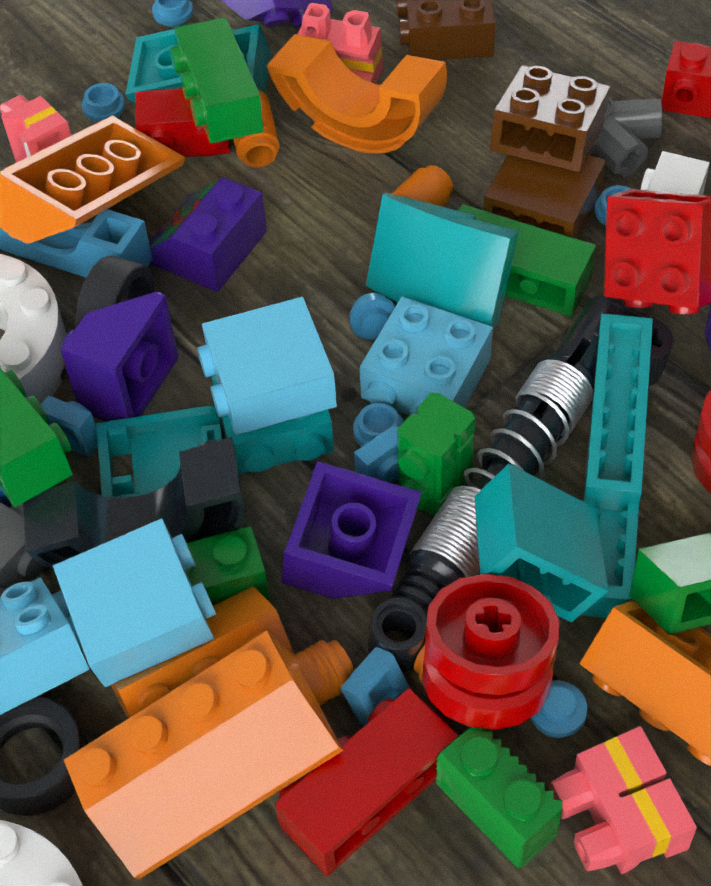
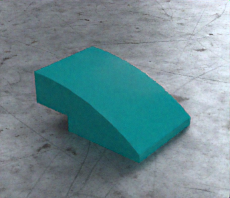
M257 24L232 30L257 89L266 94L267 64L270 61L271 49L260 25ZM174 29L136 37L125 93L129 101L136 103V92L182 88L180 73H175L170 55V47L177 46Z
M385 192L382 195L366 286L396 302H399L401 297H405L492 326L494 329L499 324L519 231L476 220L477 215Z

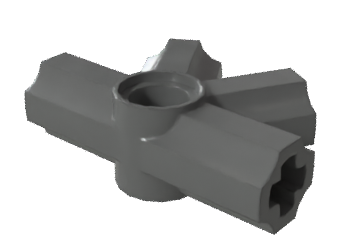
M608 96L603 127L589 155H596L598 158L606 160V166L614 174H620L623 178L637 172L638 167L647 159L648 147L640 139L661 137L662 107L660 99L612 101Z

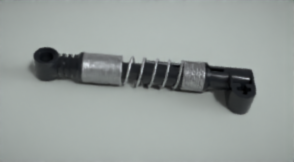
M595 296L589 300L554 354L544 357L537 364L516 395L517 409L507 410L504 413L505 427L491 432L490 437L493 444L491 448L480 449L477 453L478 461L483 470L479 468L466 469L464 477L468 486L453 488L410 552V556L406 560L407 573L391 597L374 610L370 623L368 654L375 647H379L394 655L402 673L414 668L416 657L425 645L426 622L430 603L442 588L456 580L480 575L474 496L507 464H511L532 476H535L539 469V474L536 478L540 480L543 478L544 466L552 463L555 459L557 446L565 443L569 434L593 400L601 313L644 318L652 317L632 307H626L624 303L610 297ZM654 318L652 323L648 386L654 385L661 378L674 343L673 335L669 328ZM500 433L497 439L495 440L496 434ZM552 449V454L546 461H544ZM487 452V454L482 460L483 453ZM471 472L483 474L476 486L469 480L468 476ZM401 631L408 635L410 639L404 642H396L389 639L385 633Z

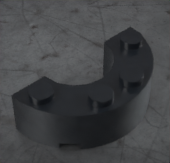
M233 438L207 441L197 447L180 451L181 467L177 476L164 487L146 495L127 498L104 497L86 491L75 481L54 485L23 503L25 551L40 564L54 570L53 565L161 518L171 537L182 534L186 543L230 532L231 529L232 531L238 530L243 522L245 505Z

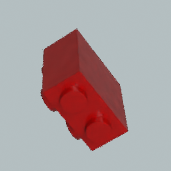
M628 189L607 196L604 297L623 299L625 306L632 308L651 307L653 303L669 305V311L676 314H695L700 312L701 307L711 303V196Z

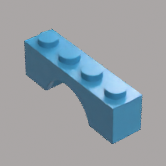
M108 209L99 213L93 222L81 223L72 229L29 244L11 237L0 228V250L87 278L92 267L101 258L110 255L140 263L146 267L153 260L144 220Z

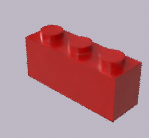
M410 688L395 700L392 698L384 700L372 711L368 717L367 724L354 736L345 735L338 739L343 750L342 752L315 768L308 775L302 776L281 790L279 800L275 803L279 826L328 877L436 780V772L438 771L436 769L437 756L456 740L459 735Z

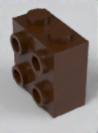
M396 0L397 18L405 17V19H399L400 44L408 45L409 55L432 60L494 56L495 18L491 0Z
M522 65L495 108L490 150L580 172L603 127L610 86L597 83L594 79L585 76L570 77L553 73L550 69L543 66L528 67Z
M507 155L484 196V210L579 239L595 207L596 200L602 194L606 160L588 155L581 171L576 172Z

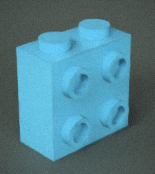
M303 297L202 323L206 345L197 347L202 370L205 377L215 376L218 385L211 386L210 388L219 418L229 416L235 435L337 407L334 373Z
M401 297L359 367L361 398L370 401L372 404H388L396 411L411 415L417 414L416 408L430 393L438 392L465 408L491 360L493 327Z
M162 518L53 565L89 667L104 687L214 639L206 619L216 615V612L203 582L192 586L186 570L196 566L188 545L182 534L171 537Z
M41 577L32 582L14 584L7 588L0 597V715L90 670L82 654V645L63 593L59 591L51 595Z

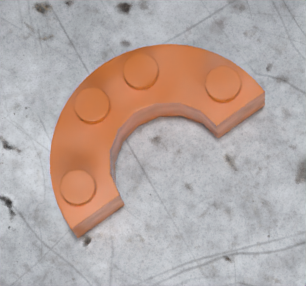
M294 34L267 64L269 74L280 95L294 112L300 108L315 122L311 127L313 130L330 141L363 153H387L401 148L408 139L413 137L443 98L447 83L446 62L406 55L382 84H374L361 79L349 70L337 56L331 41Z

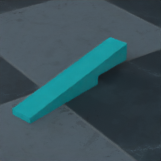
M601 313L583 502L596 508L609 592L581 614L585 616L607 618L613 607L633 600L629 593L635 569L639 502L642 493L653 318Z

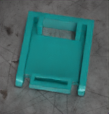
M203 406L96 423L102 496L127 498L146 495L167 485L177 476L181 467L180 451L197 447L207 441L222 440L220 420L214 406ZM131 454L134 484L131 475L114 477L113 456Z

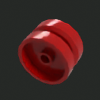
M475 575L460 578L442 588L428 607L422 681L429 700L445 716L474 728L497 730L522 724L539 713L550 695L553 663L556 659L559 640V619L551 602L533 586L509 576Z

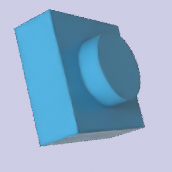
M48 395L41 404L48 418V426L56 422L65 433L71 449L90 457L98 446L96 426L92 413L77 402L69 401L67 403Z
M395 424L354 452L355 473L389 483H394L398 480V427Z
M375 647L360 666L352 672L340 689L359 724L365 726L368 717L381 702L388 698L397 699L410 687L394 655L379 647Z

